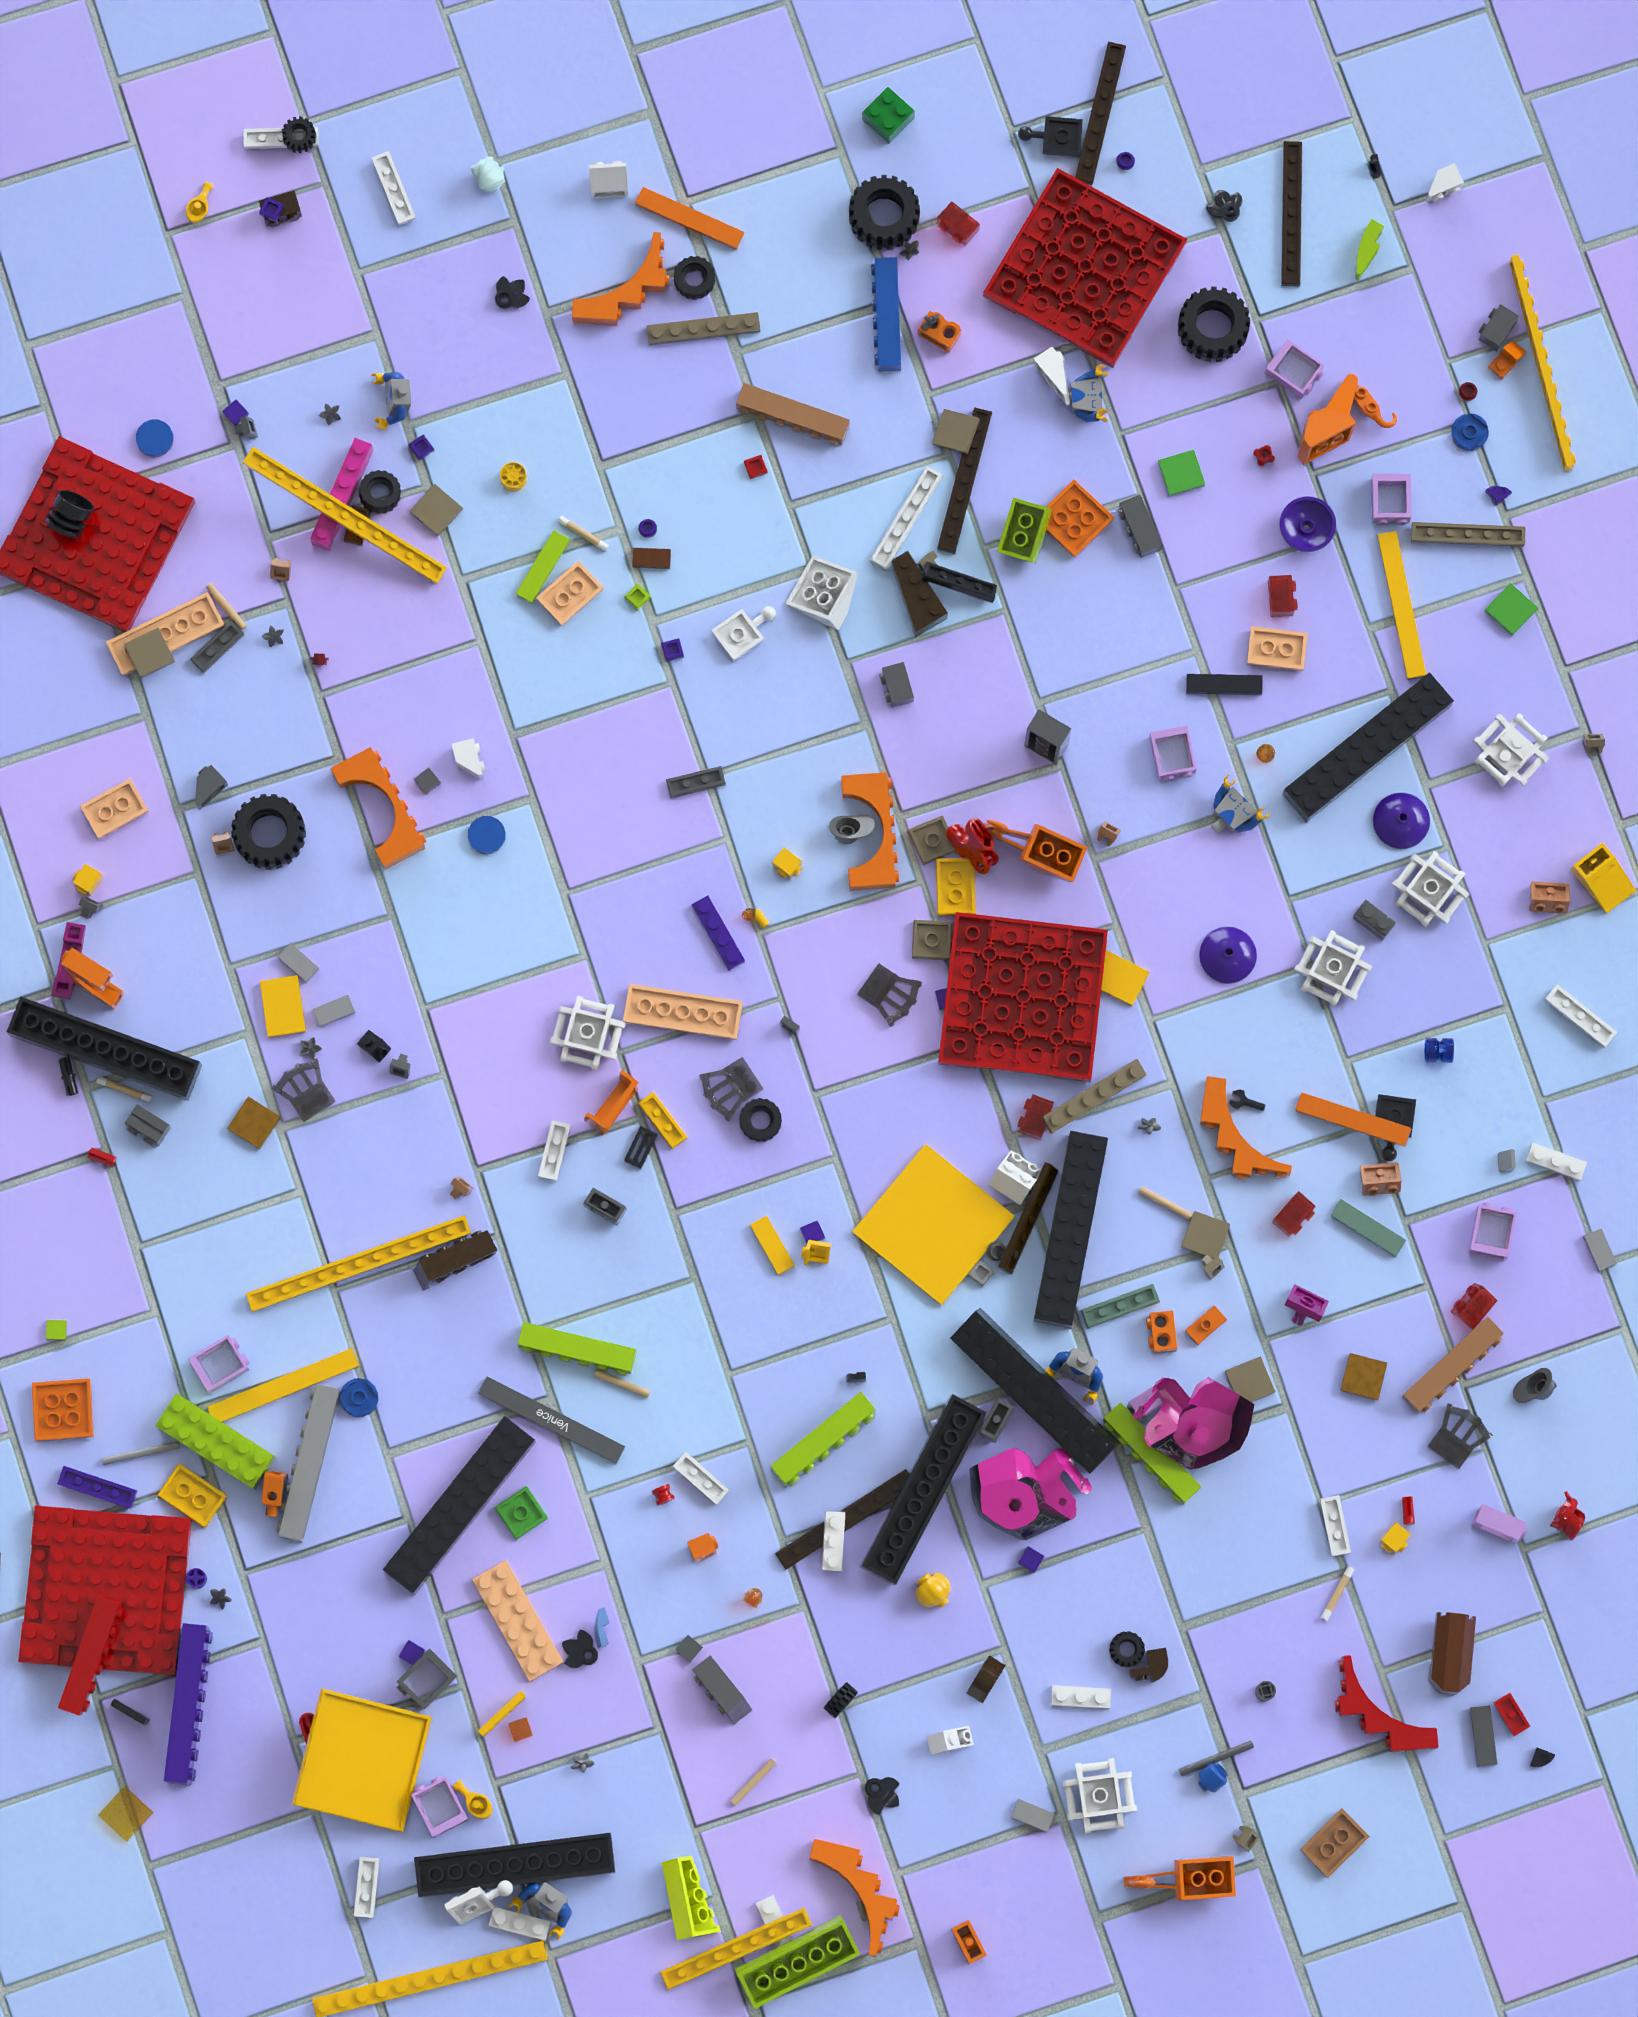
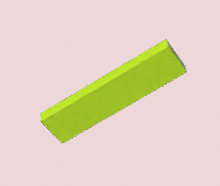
M553 530L517 590V596L533 604L569 544L570 539Z

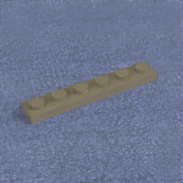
M758 312L647 325L649 345L760 332Z
M1412 522L1411 542L1524 547L1526 527Z
M1135 1059L1041 1118L1050 1134L1142 1079L1147 1074L1139 1060Z

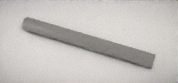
M179 1441L102 1457V1463L107 1465L179 1449Z

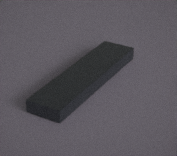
M930 562L925 563L922 580L990 603L994 602L996 584Z
M1186 674V694L1262 695L1263 675Z

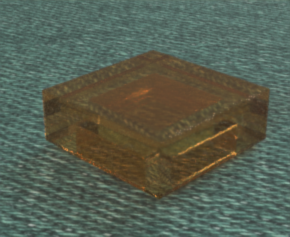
M527 1717L508 1723L514 1742L533 1736Z

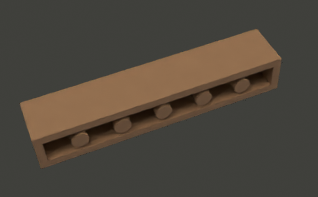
M743 383L736 402V409H739L738 411L742 414L749 415L750 413L756 415L760 420H771L777 426L791 427L793 431L808 433L810 437L815 439L823 438L832 445H843L850 426V419Z
M1487 1317L1404 1393L1402 1398L1417 1414L1421 1410L1425 1413L1432 1406L1430 1402L1435 1397L1439 1400L1446 1393L1444 1389L1449 1384L1453 1387L1460 1380L1458 1376L1463 1371L1467 1374L1474 1367L1472 1363L1477 1358L1481 1361L1488 1354L1487 1349L1491 1345L1495 1348L1502 1341L1501 1336L1504 1333Z

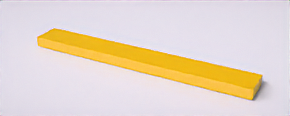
M1397 532L1380 533L1377 535L1406 677L1407 680L1421 678L1426 675Z
M350 1348L210 1405L207 1408L210 1415L224 1422L359 1367L353 1349Z
M804 1907L662 1970L660 1974L667 1990L813 1925Z

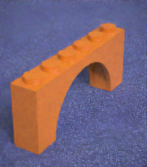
M369 747L330 769L340 788L353 784L369 785L382 791L392 802L395 810L393 830L389 838L379 848L375 849L381 864L386 870L424 850L426 839L422 832L418 833L415 829L418 825L413 816H408L406 812L408 806L404 799L400 801L397 796L400 792L395 783H390L388 778L391 776L386 766L382 768L379 763L382 759L378 751L373 752L372 748Z
M887 772L841 775L842 797L859 800L867 804L878 815L883 827V841L875 856L863 865L848 868L850 891L895 888L896 882H899V873L894 869V863H898L897 852H893V845H896V835L891 830V826H895L894 815H890V808H893V797L889 796L888 789H892L891 778H887Z
M71 948L70 951L67 950L61 958V964L75 986L110 1008L115 1009L124 992L109 982L113 976L112 972L74 948Z

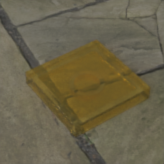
M124 1786L98 1816L128 1842L154 1812Z

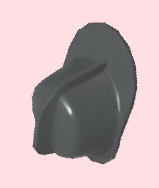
M866 815L837 816L829 823L830 832L842 844L855 843L858 838L871 834L875 828L874 820Z
M1546 1367L1540 1368L1521 1379L1514 1387V1399L1519 1403H1526L1533 1399L1545 1400L1549 1398L1557 1387L1556 1382L1552 1379L1550 1369Z

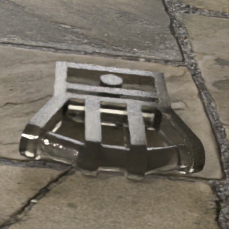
M879 963L857 995L877 1008L889 1027H892L896 1021L907 1016L911 1006L917 1003V994L922 986V982L899 977ZM896 982L912 986L910 995L895 986ZM890 991L906 1000L903 1006L887 997ZM884 1001L898 1012L889 1016L881 1003Z
M743 1057L722 1070L699 1075L704 1091L703 1096L710 1101L712 1110H716L725 1116V1120L728 1122L733 1118L742 1103L764 1090ZM726 1077L724 1081L711 1088L710 1078ZM730 1084L734 1090L717 1100L714 1093ZM738 1095L739 1099L730 1111L722 1106L723 1103Z
M318 1058L307 1063H297L294 1065L295 1068L290 1071L286 1070L283 1072L284 1075L278 1083L271 1088L292 1104L303 1122H306L336 1102L322 1081ZM315 1069L318 1083L313 1085L304 1072L305 1070ZM299 1073L309 1087L304 1092H301L293 1080V1077ZM288 1081L298 1095L295 1098L282 1090Z
M1447 1403L1442 1426L1427 1447L1459 1470L1473 1449L1492 1438L1493 1434L1488 1432L1481 1421L1482 1419L1480 1417L1476 1418L1470 1413V1410L1454 1407L1452 1404ZM1450 1414L1461 1416L1451 1431L1446 1429ZM1466 1419L1472 1425L1464 1437L1460 1439L1454 1434ZM1477 1427L1482 1438L1468 1445L1466 1441Z

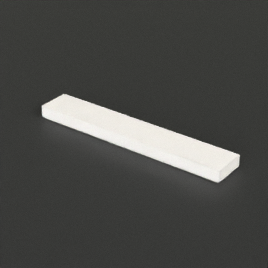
M928 466L925 467L871 557V563L885 571L888 569L942 479L943 474Z

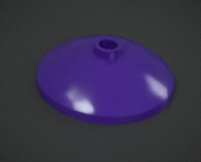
M1310 496L1300 497L1291 501L1282 511L1279 522L1280 532L1283 539L1292 548L1302 552L1318 551L1332 540L1336 531V517L1331 507L1323 500ZM1308 525L1310 530H1305L1303 526Z
M1394 793L1382 799L1377 805L1373 814V827L1378 838L1386 845L1396 849H1407L1416 846L1425 838L1430 827V815L1425 804L1416 796L1409 793ZM1404 815L1406 820H1400L1399 816Z
M1221 927L1213 930L1205 937L1200 947L1199 959L1203 970L1210 978L1221 983L1230 984L1245 979L1252 972L1256 964L1257 951L1253 940L1247 933L1235 927ZM1229 949L1233 954L1227 955L1225 951Z

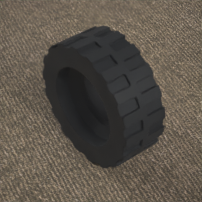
M689 256L678 263L674 270V284L682 296L693 300L702 299L713 290V285H715L714 268L705 258ZM691 269H698L703 273L704 280L698 286H690L685 280L686 273Z
M385 470L371 471L368 475L366 474L359 486V498L364 508L376 514H385L388 511H392L394 507L396 508L401 494V485L398 479L392 473H388ZM376 484H383L389 489V495L384 500H377L372 497L371 488Z
M752 1099L741 1110L739 1117L740 1128L750 1140H755L756 1142L771 1140L778 1134L781 1128L782 1116L780 1109L769 1099ZM765 1111L769 1115L770 1123L765 1129H757L752 1125L751 1117L755 1112Z

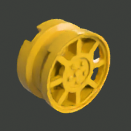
M517 462L505 464L500 471L502 486L511 492L521 490L527 482L525 468Z

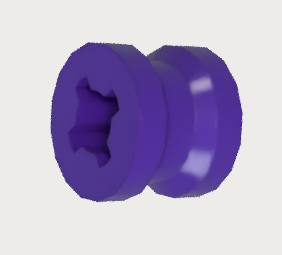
M194 1568L187 1573L186 1580L191 1587L200 1589L207 1583V1575L203 1570Z

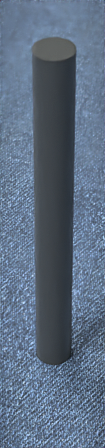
M1248 1741L1178 1769L1181 1776L1204 1768L1210 1763H1217L1254 1748L1253 1742Z

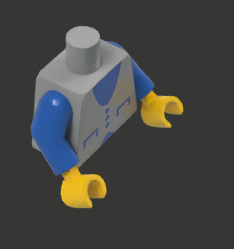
M1099 364L1096 369L1075 379L1071 384V392H1068L1071 413L1085 422L1108 421V418L1103 417L1104 414H1109V412L1102 408V378H1099L1100 375L1108 376V372H1102V369L1107 367L1106 365ZM1060 398V404H1065Z
M399 372L384 373V375L380 373L371 374V376H376V381L371 382L372 384L382 385L385 382L387 417L386 419L376 417L374 421L378 422L379 425L375 426V428L386 430L388 424L392 425L400 422L408 415L411 407L410 380L404 379V376Z
M1230 774L1224 778V783L1215 794L1213 803L1215 810L1213 815L1217 820L1211 827L1218 834L1225 828L1231 833L1235 831L1239 833L1250 831L1262 821L1261 819L1270 817V813L1265 816L1262 815L1265 807L1256 810L1234 787L1230 789L1237 781L1235 778L1233 783H1230L1228 781Z
M1076 1348L1069 1352L1057 1353L1049 1365L1050 1368L1044 1370L1052 1377H1054V1371L1090 1389L1083 1398V1401L1086 1402L1089 1397L1092 1399L1091 1405H1093L1098 1398L1096 1392L1099 1391L1103 1380V1373L1098 1367V1360Z
M546 1882L528 1884L518 1897L513 1898L509 1908L512 1905L517 1906L518 1908L515 1913H518L524 1902H526L557 1924L549 1932V1936L556 1933L558 1936L556 1940H559L564 1934V1928L572 1914L571 1908L568 1905V1898Z

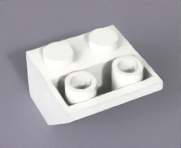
M613 161L611 164L595 162L593 165H589L591 199L629 196L626 163Z
M1011 1150L995 1171L988 1185L1021 1205L1035 1185L1041 1169Z

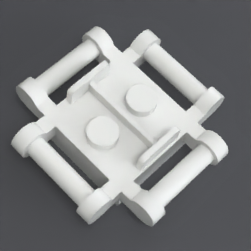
M1520 713L1511 723L1501 714H1497L1493 723L1479 737L1473 740V743L1483 751L1474 762L1478 766L1481 765L1499 781L1498 784L1502 787L1512 778L1524 787L1532 774L1549 760V757L1539 750L1548 738L1544 734L1541 735L1523 719L1524 716ZM1517 724L1537 741L1534 745L1514 728ZM1501 725L1504 730L1487 746L1484 742ZM1535 755L1537 759L1520 775L1518 771ZM1486 757L1506 775H1502L1486 760Z
M1435 851L1427 861L1413 854L1410 858V863L1398 879H1395L1391 884L1395 889L1403 893L1395 906L1401 907L1421 921L1424 927H1427L1434 916L1447 925L1451 915L1462 900L1469 896V893L1458 885L1466 873L1454 868L1440 858L1439 854ZM1433 863H1436V864L1439 865L1441 868H1443L1444 870H1446L1448 873H1450L1452 876H1454L1455 879L1451 878V877L1448 876L1446 873H1444L1443 871H1441L1439 868H1437L1435 865H1433ZM1417 865L1422 867L1409 886L1406 887L1404 882ZM1454 890L1457 896L1445 912L1442 913L1439 909ZM1407 897L1425 911L1427 910L1429 914L1425 916L1405 901Z
M1333 930L1330 931L1325 942L1311 936L1308 941L1309 945L1300 963L1294 968L1295 972L1307 976L1301 990L1304 992L1308 991L1330 1002V1005L1334 1007L1341 994L1356 1001L1357 993L1367 973L1372 969L1370 964L1360 960L1365 946L1361 944L1359 946L1337 935ZM1334 941V942H1336V943H1338V944H1340V945H1342V946H1344V947H1346V948H1348V949H1350V950L1356 952V954L1354 955V954H1352V953H1350V952H1348V951H1346V950H1344V949H1342V948H1340V947H1338V946L1332 944L1331 942ZM1316 946L1322 948L1311 970L1307 969L1306 966ZM1358 966L1361 970L1349 990L1345 987L1355 967ZM1314 980L1318 984L1336 991L1335 995L1333 996L1311 985V981Z
M577 996L573 1009L559 1006L556 1027L549 1043L563 1047L560 1058L561 1062L566 1063L568 1061L592 1067V1070L598 1071L601 1057L616 1060L619 1039L626 1023L611 1019L615 1005H606ZM583 1006L606 1012V1016L581 1010L580 1008ZM566 1015H571L565 1040L560 1039ZM609 1026H614L609 1051L603 1050ZM569 1049L594 1054V1060L568 1054Z
M1109 1758L1108 1761L1088 1764L1075 1763L1077 1779L1062 1781V1787H1065L1068 1807L1067 1821L1083 1819L1085 1834H1090L1091 1831L1111 1828L1124 1829L1122 1813L1138 1811L1133 1797L1132 1771L1116 1773L1114 1758ZM1102 1769L1110 1770V1774L1083 1778V1772ZM1118 1779H1123L1127 1806L1122 1807ZM1078 1785L1082 1809L1080 1813H1076L1072 1787ZM1116 1814L1117 1820L1090 1823L1089 1819L1090 1817Z

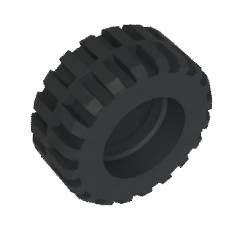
M881 175V178L872 176L869 182L867 180L861 182V187H856L854 190V195L851 196L849 205V224L852 226V232L857 234V239L860 242L865 241L866 246L870 248L872 245H875L877 250H882V247L892 250L894 245L900 247L903 245V241L908 242L911 239V235L915 234L920 218L919 199L914 194L915 190L911 186L907 187V182L903 179L899 182L898 177L893 175L892 178H887V175ZM889 199L900 206L902 216L899 221L892 225L880 226L873 223L867 217V208L876 200Z
M1211 286L1210 290H1207L1205 287L1200 289L1199 293L1196 291L1192 293L1190 299H1186L1181 308L1177 325L1178 336L1181 337L1182 345L1187 346V351L1190 354L1194 352L1196 354L1195 357L1198 359L1205 357L1207 362H1211L1212 359L1220 362L1224 357L1229 359L1233 356V353L1237 354L1241 350V346H1244L1250 329L1248 307H1244L1245 302L1243 299L1240 298L1238 300L1237 294L1233 291L1231 294L1228 293L1227 288L1222 287V290H1217V286ZM1209 310L1220 311L1231 321V330L1224 337L1209 338L1198 330L1196 326L1198 316Z
M265 793L260 794L259 798H255V796L249 798L250 802H244L241 805V810L236 811L235 820H232L231 834L238 853L249 864L252 863L257 868L265 867L266 870H272V867L275 866L277 869L282 868V864L286 862L290 864L294 856L298 857L300 848H303L305 844V824L300 811L287 798L283 796L280 798L277 794L267 796ZM264 816H277L286 825L287 832L285 838L274 847H260L254 843L251 837L252 826L258 819Z

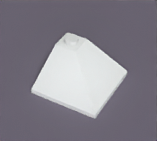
M812 555L785 604L826 626L839 630L848 614L858 573Z

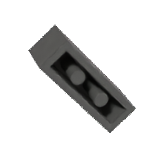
M1141 494L1120 502L1117 512L1119 518L1126 523L1125 531L1127 536L1133 539L1132 547L1136 554L1139 553L1140 557L1143 558L1162 550L1163 544Z

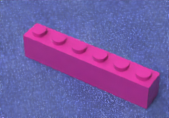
M354 438L330 492V495L350 506L374 451L372 444ZM321 513L310 537L312 545L330 551L341 525Z

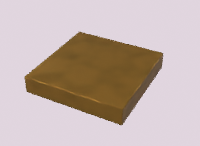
M248 1096L227 1129L258 1149H261L281 1117Z
M1349 1353L1340 1391L1378 1401L1387 1362Z

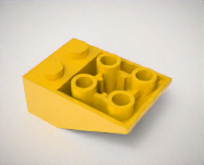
M1603 842L1575 863L1570 870L1606 914L1636 891L1615 856Z

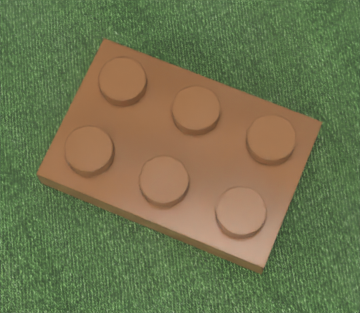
M1341 1808L1300 1851L1329 1878L1370 1836Z

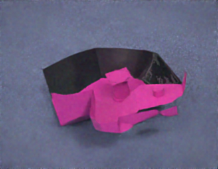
M1162 1377L1154 1384L1152 1394L1143 1406L1137 1408L1133 1417L1136 1420L1137 1418H1142L1156 1398H1160L1163 1405L1146 1426L1145 1441L1150 1448L1152 1447L1192 1470L1220 1461L1240 1450L1251 1426L1255 1404L1209 1377L1195 1386L1191 1397L1186 1394L1175 1379Z
M1011 1448L969 1469L971 1495L978 1515L992 1526L1025 1541L1076 1517V1500L1059 1478L1063 1471L1068 1473L1081 1492L1089 1493L1092 1486L1088 1478H1084L1074 1465L1073 1457L1063 1448L1055 1449L1037 1467H1035L1030 1456L1024 1451Z

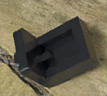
M370 1030L357 1043L362 1050L379 1063L391 1050V1047L383 1039Z

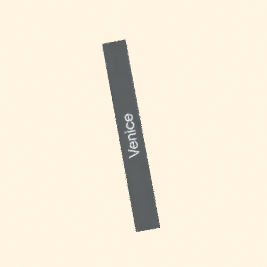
M488 1376L478 1392L479 1395L617 1464L625 1449L624 1445Z

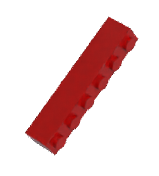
M102 1595L97 1596L59 1702V1709L79 1716L83 1715V1712L87 1713L90 1706V1701H88L89 1695L94 1693L97 1683L94 1682L96 1675H100L104 1664H101L103 1656H107L110 1645H108L109 1639L114 1637L117 1629L114 1626L116 1619H120L123 1613L121 1602Z

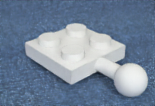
M766 606L762 609L761 615L751 621L744 610L741 609L712 629L711 632L734 662L764 641V637L756 627L764 621H772L776 617V611L773 607Z
M504 1880L498 1884L496 1889L485 1893L480 1886L472 1888L467 1893L452 1898L444 1905L447 1912L462 1925L494 1909L495 1905L492 1899L500 1895L509 1896L513 1891V1885L509 1881Z

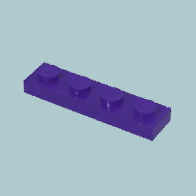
M707 895L691 904L728 971L745 963L744 957L709 896Z
M63 1466L57 1482L60 1486L128 1509H132L138 1492L135 1489Z

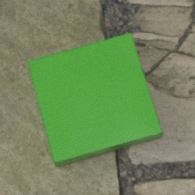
M1194 449L1158 460L1169 496L1205 486Z
M1510 583L1485 609V612L1513 636L1538 610V607Z
M527 1486L494 1507L516 1540L548 1519Z

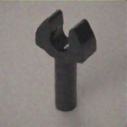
M1239 1089L1232 1092L1233 1095L1239 1096L1241 1099L1239 1102L1229 1101V1104L1234 1109L1239 1110L1240 1107L1245 1105L1264 1111L1266 1104L1248 1099L1245 1096L1244 1090Z

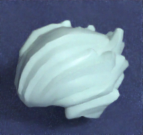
M493 157L481 159L470 167L472 174L479 184V188L484 193H493L505 183L504 167H499L498 163L493 161Z

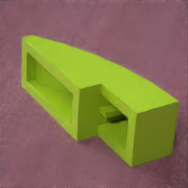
M1371 219L1366 227L1358 249L1355 265V279L1358 281L1380 249V245L1376 241L1382 234L1384 226L1374 219Z

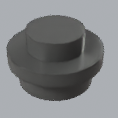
M997 1241L990 1243L987 1247L988 1257L994 1261L1001 1260L1006 1250L1005 1246Z

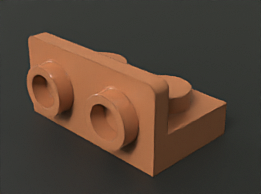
M1531 881L1529 911L1558 914L1568 912L1570 903L1569 884Z
M1398 1162L1360 1166L1362 1195L1374 1196L1377 1194L1401 1192L1402 1181Z

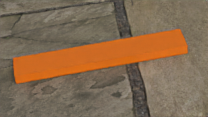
M645 187L642 188L635 202L636 206L737 250L744 236V231Z
M1301 1092L1295 1109L1296 1112L1406 1147L1411 1132L1410 1127Z

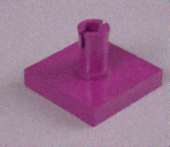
M1294 1284L1285 1302V1306L1296 1311L1292 1317V1322L1296 1323L1300 1317L1297 1325L1301 1326L1304 1324L1306 1317L1320 1322L1329 1301Z

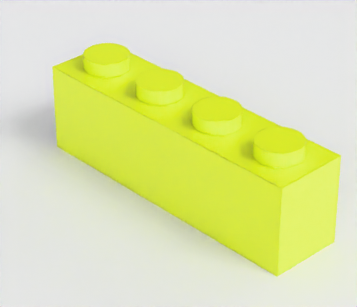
M692 1856L661 1862L676 1939L682 1940L721 1932L719 1925H715L712 1918L715 1916L712 1908L709 1909L705 1900L707 1894L700 1887L699 1881L701 1879Z

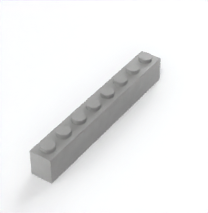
M316 1384V1388L311 1390L310 1400H312L311 1407L306 1409L305 1418L307 1423L306 1426H302L300 1437L303 1439L301 1445L297 1446L295 1456H298L297 1463H293L291 1475H293L292 1483H288L286 1494H289L287 1502H283L281 1513H284L283 1519L278 1521L276 1532H279L278 1536L280 1538L303 1543L341 1392L339 1389Z

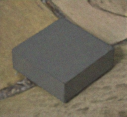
M429 767L414 778V781L425 794H428L441 784Z
M783 1016L780 1025L794 1035H797L800 1026L786 1016Z
M687 1635L675 1650L691 1663L703 1647Z

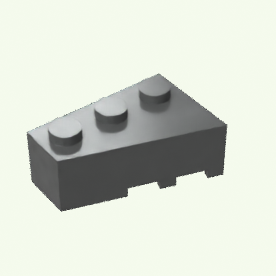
M711 1655L692 1669L696 1675L693 1679L700 1687L704 1685L707 1689L705 1694L711 1701L715 1700L718 1703L717 1709L722 1715L726 1714L734 1725L752 1711L744 1696Z

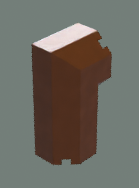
M1437 1612L1435 1614L1432 1658L1428 1681L1439 1694L1456 1695L1469 1685L1471 1681L1476 1616H1472L1469 1619L1468 1614L1446 1612V1615L1441 1616L1442 1612Z

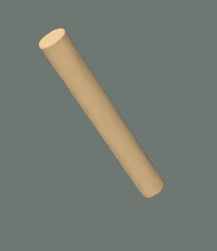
M212 583L207 585L206 589L240 630H244L247 627L244 621Z
M1141 1187L1138 1192L1190 1220L1193 1214L1144 1187Z
M596 1369L594 1377L646 1398L649 1397L650 1390Z
M771 1758L730 1801L736 1806L777 1763Z

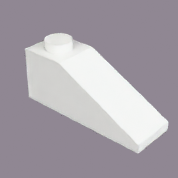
M1051 347L1033 358L1035 366L1063 402L1068 405L1070 401L1066 371L1063 363L1065 359L1060 351L1056 352Z

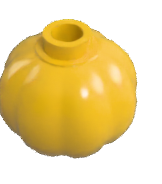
M936 1572L932 1575L926 1573L916 1582L919 1586L915 1589V1596L922 1606L928 1608L939 1606L941 1608L949 1601L947 1597L951 1591V1585L945 1575Z

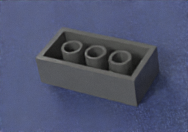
M1038 709L1027 727L1024 746L1057 765L1068 747L1072 728Z

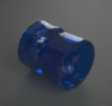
M1426 1038L1424 1047L1425 1062L1436 1063L1440 1060L1441 1063H1453V1038H1442L1440 1041L1437 1038Z

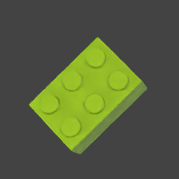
M1013 497L997 552L1036 564L1052 509Z

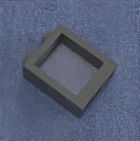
M429 1648L396 1681L399 1684L396 1688L404 1696L408 1693L413 1698L410 1702L418 1710L420 1707L425 1710L457 1675ZM427 1658H429L436 1665V1667ZM439 1669L448 1677V1679L439 1671Z

